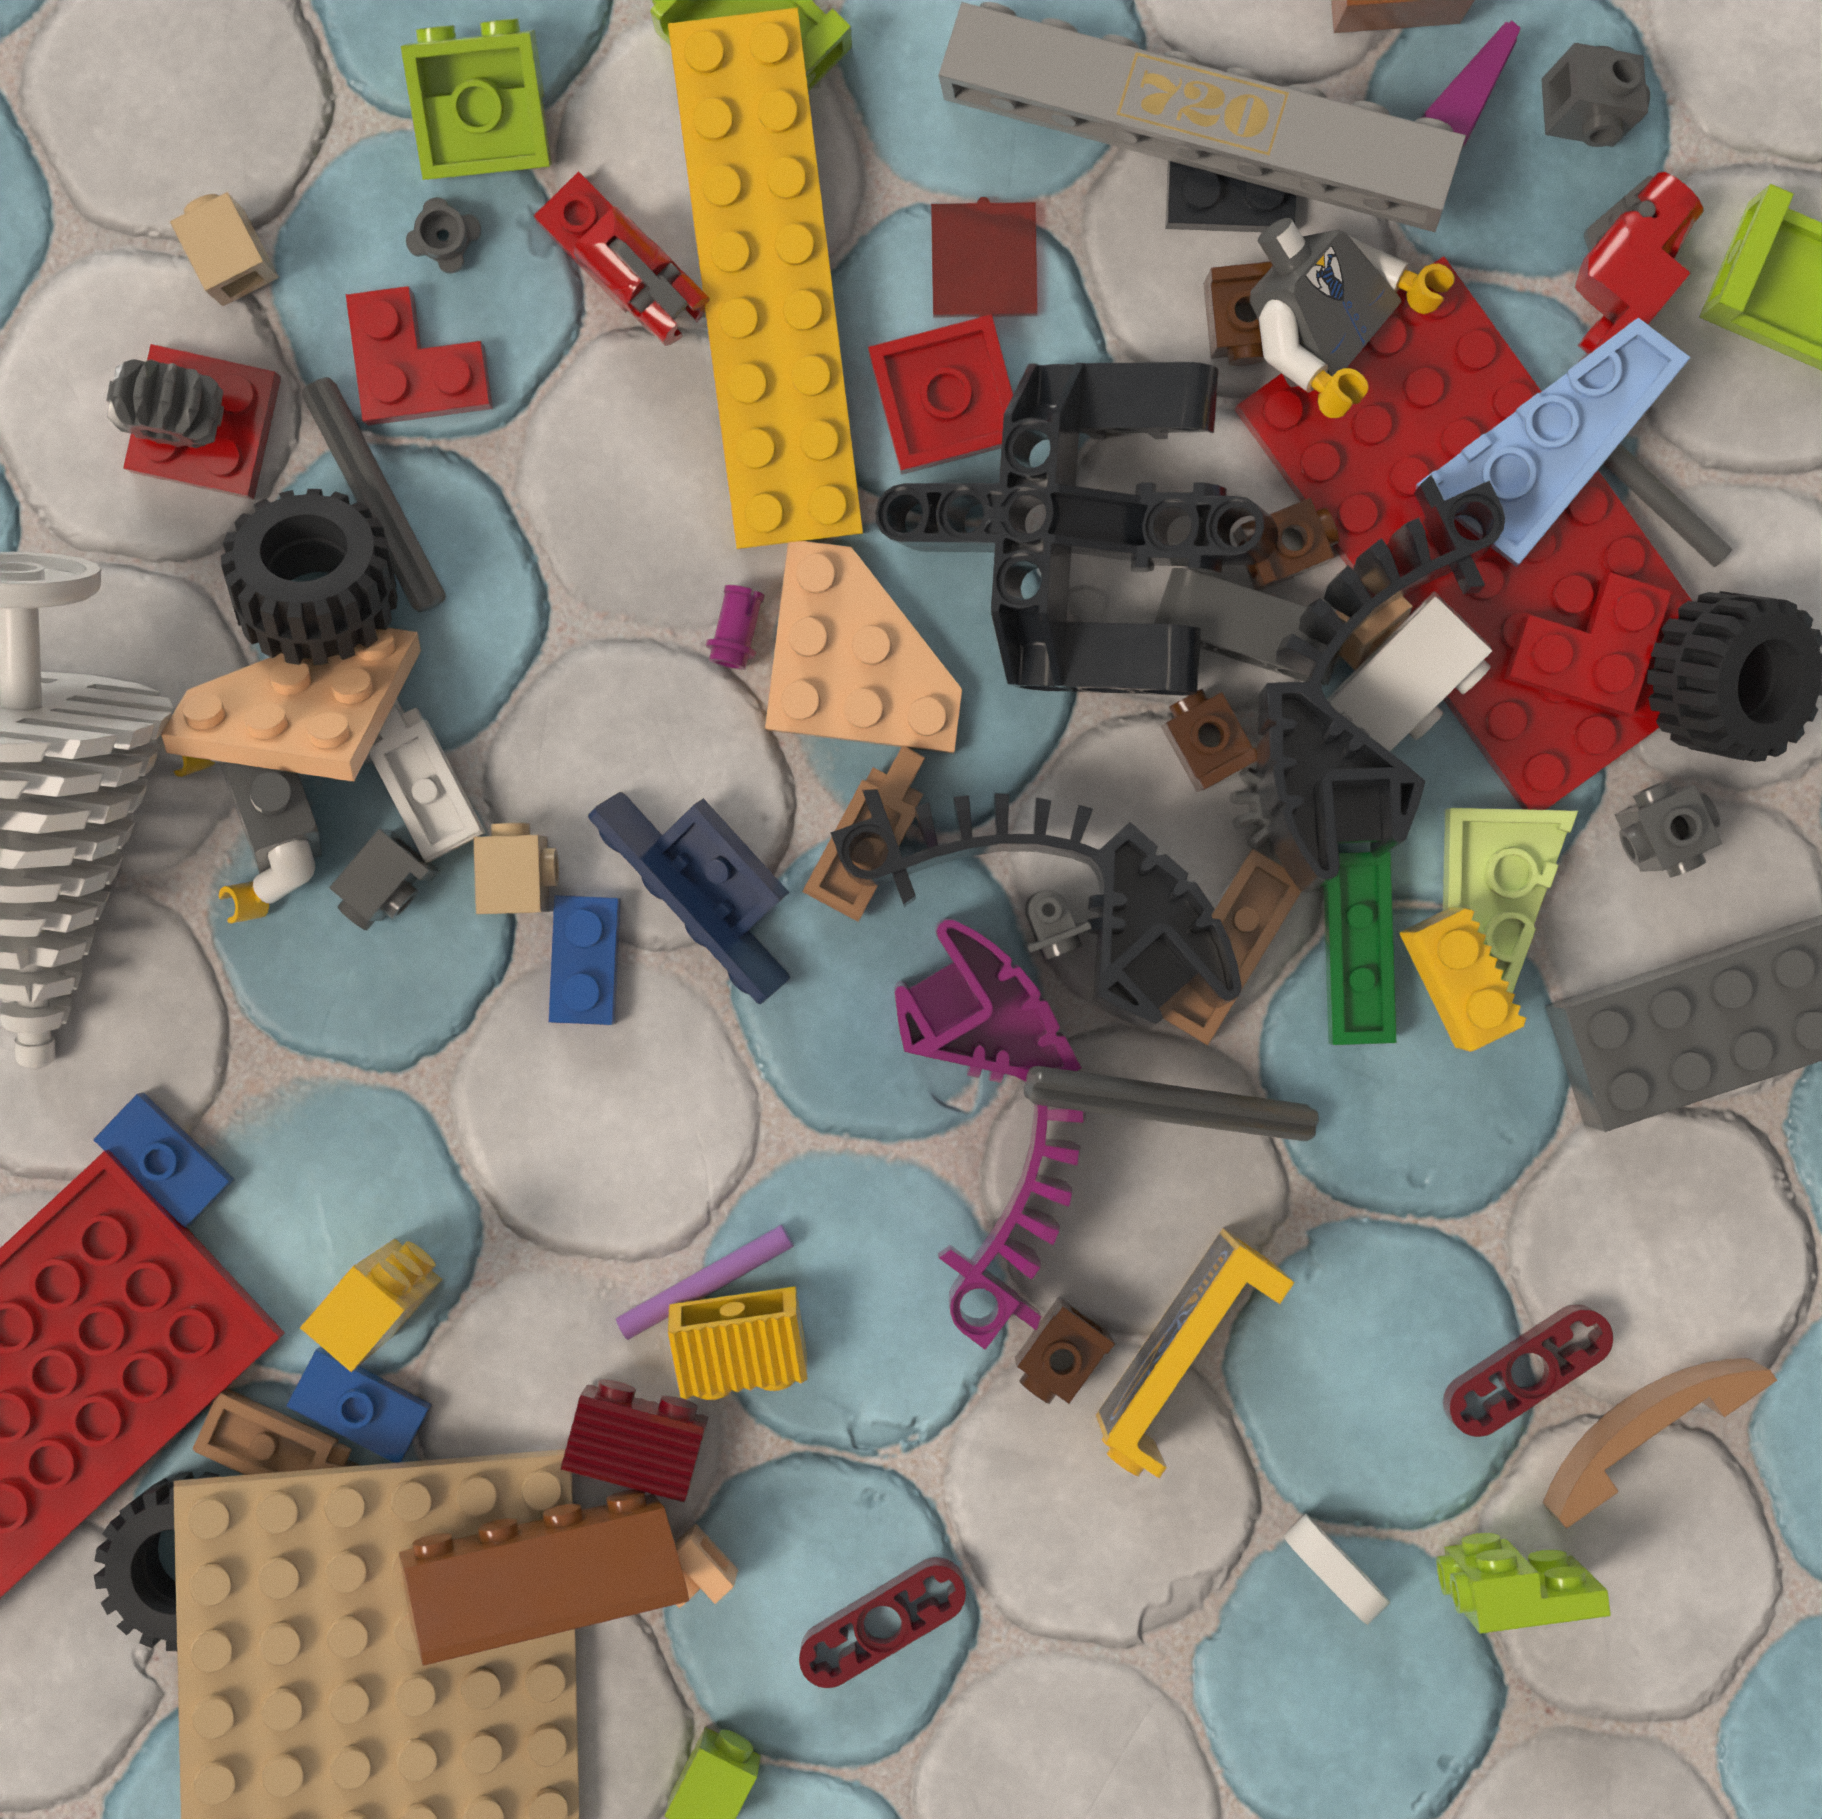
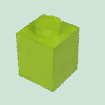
M704 1727L670 1793L664 1817L668 1819H736L757 1779L761 1755L753 1751L754 1748L747 1739L733 1731L723 1729L717 1733Z

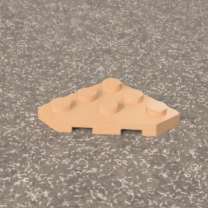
M807 541L789 542L765 730L895 747L904 746L911 749L954 754L962 688L852 547Z
M387 628V630L376 629L378 640L368 648L361 644L356 645L354 648L355 656L342 660L340 655L328 657V664L314 665L312 659H303L300 665L286 663L284 654L280 653L274 658L264 659L188 689L161 733L166 753L354 782L421 652L418 633L394 628Z

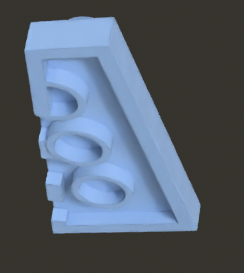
M1637 318L1570 368L1565 375L1541 393H1537L1516 409V412L1488 433L1481 435L1440 469L1433 471L1417 483L1416 489L1425 479L1432 475L1445 501L1490 481L1505 515L1504 530L1491 548L1515 567H1518L1691 357L1640 318ZM1468 515L1454 517L1456 521L1482 539V527L1476 519Z

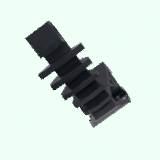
M1430 475L1418 486L1414 494L1426 517L1423 523L1440 557L1433 560L1430 559L1425 529L1419 517L1405 523L1391 536L1387 545L1381 538L1357 557L1353 570L1347 565L1328 584L1323 599L1334 609L1350 617L1345 624L1321 598L1309 604L1301 615L1299 630L1307 636L1327 645L1323 653L1294 634L1283 638L1276 651L1277 663L1309 676L1306 682L1266 683L1259 694L1258 734L1263 736V738L1257 744L1256 776L1261 778L1260 783L1257 785L1262 816L1271 822L1266 829L1274 850L1288 875L1298 889L1303 892L1310 893L1316 891L1338 874L1340 867L1338 843L1370 842V852L1373 857L1379 858L1407 838L1420 804L1426 781L1371 738L1362 727L1358 728L1351 722L1353 719L1344 711L1340 714L1325 698L1321 680L1329 662L1339 648L1365 621L1416 588L1453 572L1463 594L1479 593L1485 583L1474 562L1482 557L1498 540L1505 524L1503 507L1490 481L1444 501L1432 475ZM1468 515L1476 519L1482 527V539L1474 541L1462 537L1455 528L1454 517ZM1398 571L1404 576L1400 578ZM1366 589L1374 593L1375 596L1371 598Z
M878 789L862 791L872 818L830 832L840 861L849 877L858 884L869 887L882 885L894 880L904 908L916 899L909 874L937 864L969 856L1001 851L1038 852L1071 858L1089 865L1097 877L1100 890L1099 895L1089 896L1088 910L1099 913V917L1087 919L1092 928L1087 930V932L1097 935L1093 1004L1107 1013L1142 1029H1151L1162 1020L1163 1017L1159 1008L1187 983L1212 1008H1220L1239 996L1242 989L1238 964L1230 939L1221 920L1213 919L1211 916L1215 910L1199 885L1195 881L1189 882L1187 880L1189 873L1167 854L1158 856L1156 854L1158 846L1131 822L1099 850L1081 843L1093 811L1092 808L1078 804L1070 839L1046 835L1052 800L1036 797L1033 834H1008L1009 794L995 793L994 814L996 834L972 838L969 795L957 796L953 798L961 840L938 845L931 808L928 802L915 807L917 822L927 849L902 858ZM864 839H878L888 848L885 862L874 870L860 869L852 862L851 856L854 847Z

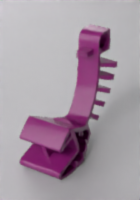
M943 918L938 921L934 928L935 934L953 962L911 988L903 981L897 982L894 987L899 1031L904 1052L968 1066L967 1076L979 1078L982 1069L989 1070L988 1080L997 1083L1002 1082L1004 1074L1015 1076L1026 1082L1027 1072L1035 1066L1070 1071L1082 1069L1066 1037L1058 1031L1060 1026L1048 1002L1040 996L1039 989L1021 967L1011 963L1012 959L977 931L951 918ZM1034 1105L1031 1140L1022 1174L1007 1206L992 1231L971 1259L952 1245L947 1246L938 1253L940 1260L959 1273L949 1291V1308L954 1325L964 1335L985 1350L1012 1314L1037 1331L1042 1317L1040 1311L1020 1297L1014 1289L989 1272L986 1267L999 1252L1031 1280L1041 1268V1260L1034 1249L1019 1241L1008 1238L1015 1224L1018 1223L1037 1237L1054 1245L1060 1229L1059 1223L1051 1215L1027 1208L1025 1204L1032 1191L1069 1207L1072 1187L1065 1180L1038 1175L1037 1173L1043 1156L1078 1166L1081 1146L1069 1140L1046 1139L1047 1121L1083 1123L1086 1120L1085 1111ZM974 1289H985L991 1292L996 1297V1305L993 1311L982 1318H972L966 1315L960 1308V1302L966 1293Z

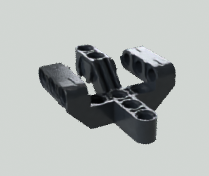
M1197 362L1075 363V365L1028 364L1003 417L999 483H903L894 485L886 490L878 500L875 511L876 524L881 533L890 540L922 552L994 553L991 615L1008 685L1028 690L1056 692L1197 695L1201 628L1177 624L1067 622L1071 553L1131 561L1130 570L1132 572H1150L1154 570V566H1188L1190 570L1203 573H1221L1222 565L1258 564L1267 559L1276 548L1279 535L1278 527L1273 517L1248 498L1227 496V488L1219 485L1194 482L1193 492H1156L1155 483L1141 482L1136 485L1135 495L1076 486L1079 433H1085L1094 440L1106 439L1107 433H1148L1154 439H1168V433H1214L1219 374L1217 367ZM1049 439V456L1044 463L1038 467L1031 468L1029 458L1032 449L1039 442ZM921 504L923 513L921 522L915 529L907 532L905 526L906 516L911 508ZM982 504L984 515L981 524L974 531L967 533L965 530L966 515L971 508ZM1044 504L1046 509L1044 523L1040 529L1028 534L1025 526L1028 513L1037 505ZM1181 516H1189L1191 520L1189 535L1180 544L1170 546L1167 540L1169 526L1175 519ZM1253 516L1256 528L1252 538L1243 545L1232 546L1230 543V531L1234 523L1242 517ZM1034 569H1039L1042 578L1040 588L1034 596L1024 599L1021 593L1022 581L1027 573Z

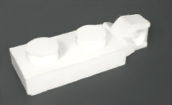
M396 699L369 751V755L418 850L427 863L474 840L473 837H480L486 834L428 720H424L416 707L404 712L398 699Z

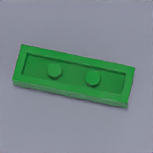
M1391 851L1379 858L1373 857L1371 852L1339 853V872L1333 879L1323 885L1328 1044L1397 1043Z

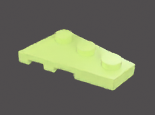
M1445 809L1443 910L1448 908H1467L1475 911L1472 920L1480 923L1478 932L1486 935L1483 944L1492 947L1489 956L1498 959L1495 968L1504 970L1501 980L1509 982L1507 992L1513 993L1536 930L1534 927L1546 890L1552 886L1559 866L1556 863L1567 833L1572 830L1578 811Z

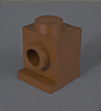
M1271 262L1211 267L1203 283L1211 359L1228 357V364L1231 366H1246L1266 361L1263 356L1258 319L1252 322L1241 321L1236 316L1235 306L1251 304V290L1273 266Z
M1308 498L1270 514L1278 527L1279 537L1276 548L1264 561L1258 564L1245 565L1256 591H1261L1323 566L1334 558L1330 546L1339 543V535L1335 522L1327 508L1324 507L1316 511L1311 498ZM1255 520L1243 523L1235 530L1233 537L1237 546L1247 543L1252 538L1256 528ZM1292 528L1300 532L1304 542L1300 550H1290L1285 547L1282 542L1284 530Z
M1202 688L1197 691V695H1189L1169 706L1175 718L1163 724L1161 728L1196 792L1209 788L1257 761V750L1249 742L1223 692L1208 699ZM1203 724H1213L1219 729L1221 738L1217 746L1206 747L1200 742L1198 731Z
M1058 1296L1040 1321L1037 1331H1033L1015 1356L1017 1367L1025 1372L1019 1382L1029 1392L1048 1404L1052 1402L1056 1395L1070 1404L1103 1356L1108 1354L1115 1345L1113 1338L1107 1330ZM1059 1349L1069 1350L1074 1355L1071 1366L1064 1370L1055 1369L1050 1365L1051 1355Z

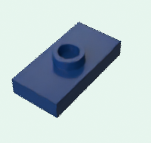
M144 1092L136 1094L93 1139L104 1151L109 1149L156 1201L185 1228L192 1225L235 1180Z
M321 1346L315 1350L286 1407L393 1463H400L404 1460L432 1406L431 1403L360 1366L350 1372Z

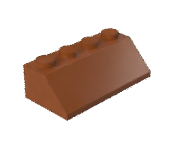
M632 1489L608 1496L606 1498L607 1504L582 1510L580 1504H564L545 1510L543 1512V1519L518 1524L517 1520L513 1518L498 1519L479 1526V1534L452 1539V1535L449 1533H438L415 1540L412 1543L413 1549L399 1552L411 1629L422 1665L425 1666L689 1602L687 1585L664 1506L654 1494L645 1495L643 1491Z

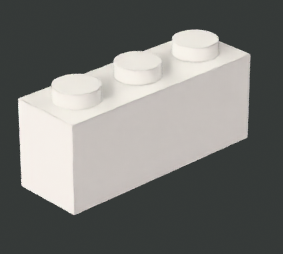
M1434 591L1327 700L1340 714L1344 711L1353 719L1351 721L1358 728L1362 727L1371 738L1390 752L1408 733L1415 740L1422 737L1443 715L1444 712L1437 705L1455 687L1464 694L1487 673L1491 666L1484 659L1492 652L1490 644Z

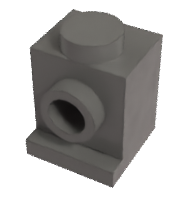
M378 829L329 888L343 899L337 906L341 913L354 924L367 931L375 921H382L386 915L392 919L397 918L418 894V890L413 886V883L417 879L433 881L440 870L430 862L426 863L421 854L392 830Z

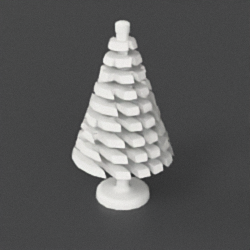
M0 552V999L3 1000V1002H0V1025L8 1031L16 1032L18 1035L14 1040L17 1063L26 1068H42L51 1064L55 1058V1039L51 1035V1030L60 1028L61 1023H67L72 1007V998L67 995L71 994L72 989L77 990L82 975L81 959L83 955H88L97 926H92L91 924H93L94 920L100 919L110 892L102 891V889H104L105 884H111L119 870L123 858L118 856L120 849L129 840L135 821H132L134 818L132 813L142 803L148 781L145 775L154 767L161 745L158 737L168 723L174 707L170 698L158 697L160 691L135 682L88 674L41 671L39 608L64 606L87 600L96 594L101 587V569L97 563L78 557L36 552Z

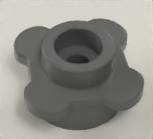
M439 197L431 198L424 203L423 210L417 216L414 230L407 234L406 246L412 255L416 257L425 255L438 262L443 272L448 274L456 273L464 266L463 255L470 242L479 239L481 225L475 216L471 214L460 215L458 211L448 206L444 199ZM442 230L449 232V238L446 241L438 239V234Z

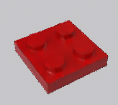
M992 314L868 347L870 361L901 475L1001 449L1003 417L1013 393Z
M150 344L147 361L152 359L160 363H174L182 368L195 369L198 374L210 376L218 383V386L223 390L221 406H224L221 427H217L214 442L199 448L189 446L179 448L171 444H157L155 441L136 438L134 434H131L123 469L134 474L254 500L281 376L271 370Z

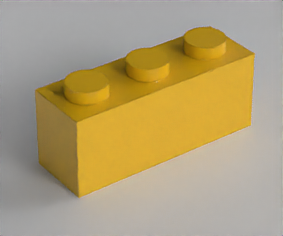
M393 1239L355 1264L302 1324L300 1329L352 1372L399 1331L443 1279L432 1271L436 1264L423 1249L410 1241H406L402 1245L399 1241Z

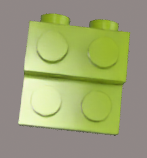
M518 18L480 22L481 36L456 38L454 25L415 29L417 42L400 46L422 180L542 168L552 165L542 100L545 95L535 30L520 31Z
M1476 1533L1463 1537L1461 1539L1462 1545L1444 1547L1445 1555L1436 1557L1437 1575L1443 1595H1451L1457 1613H1464L1480 1634L1611 1616L1608 1590L1572 1555L1567 1556L1565 1551L1554 1549L1535 1551L1528 1555L1527 1561L1507 1539H1501L1498 1534Z

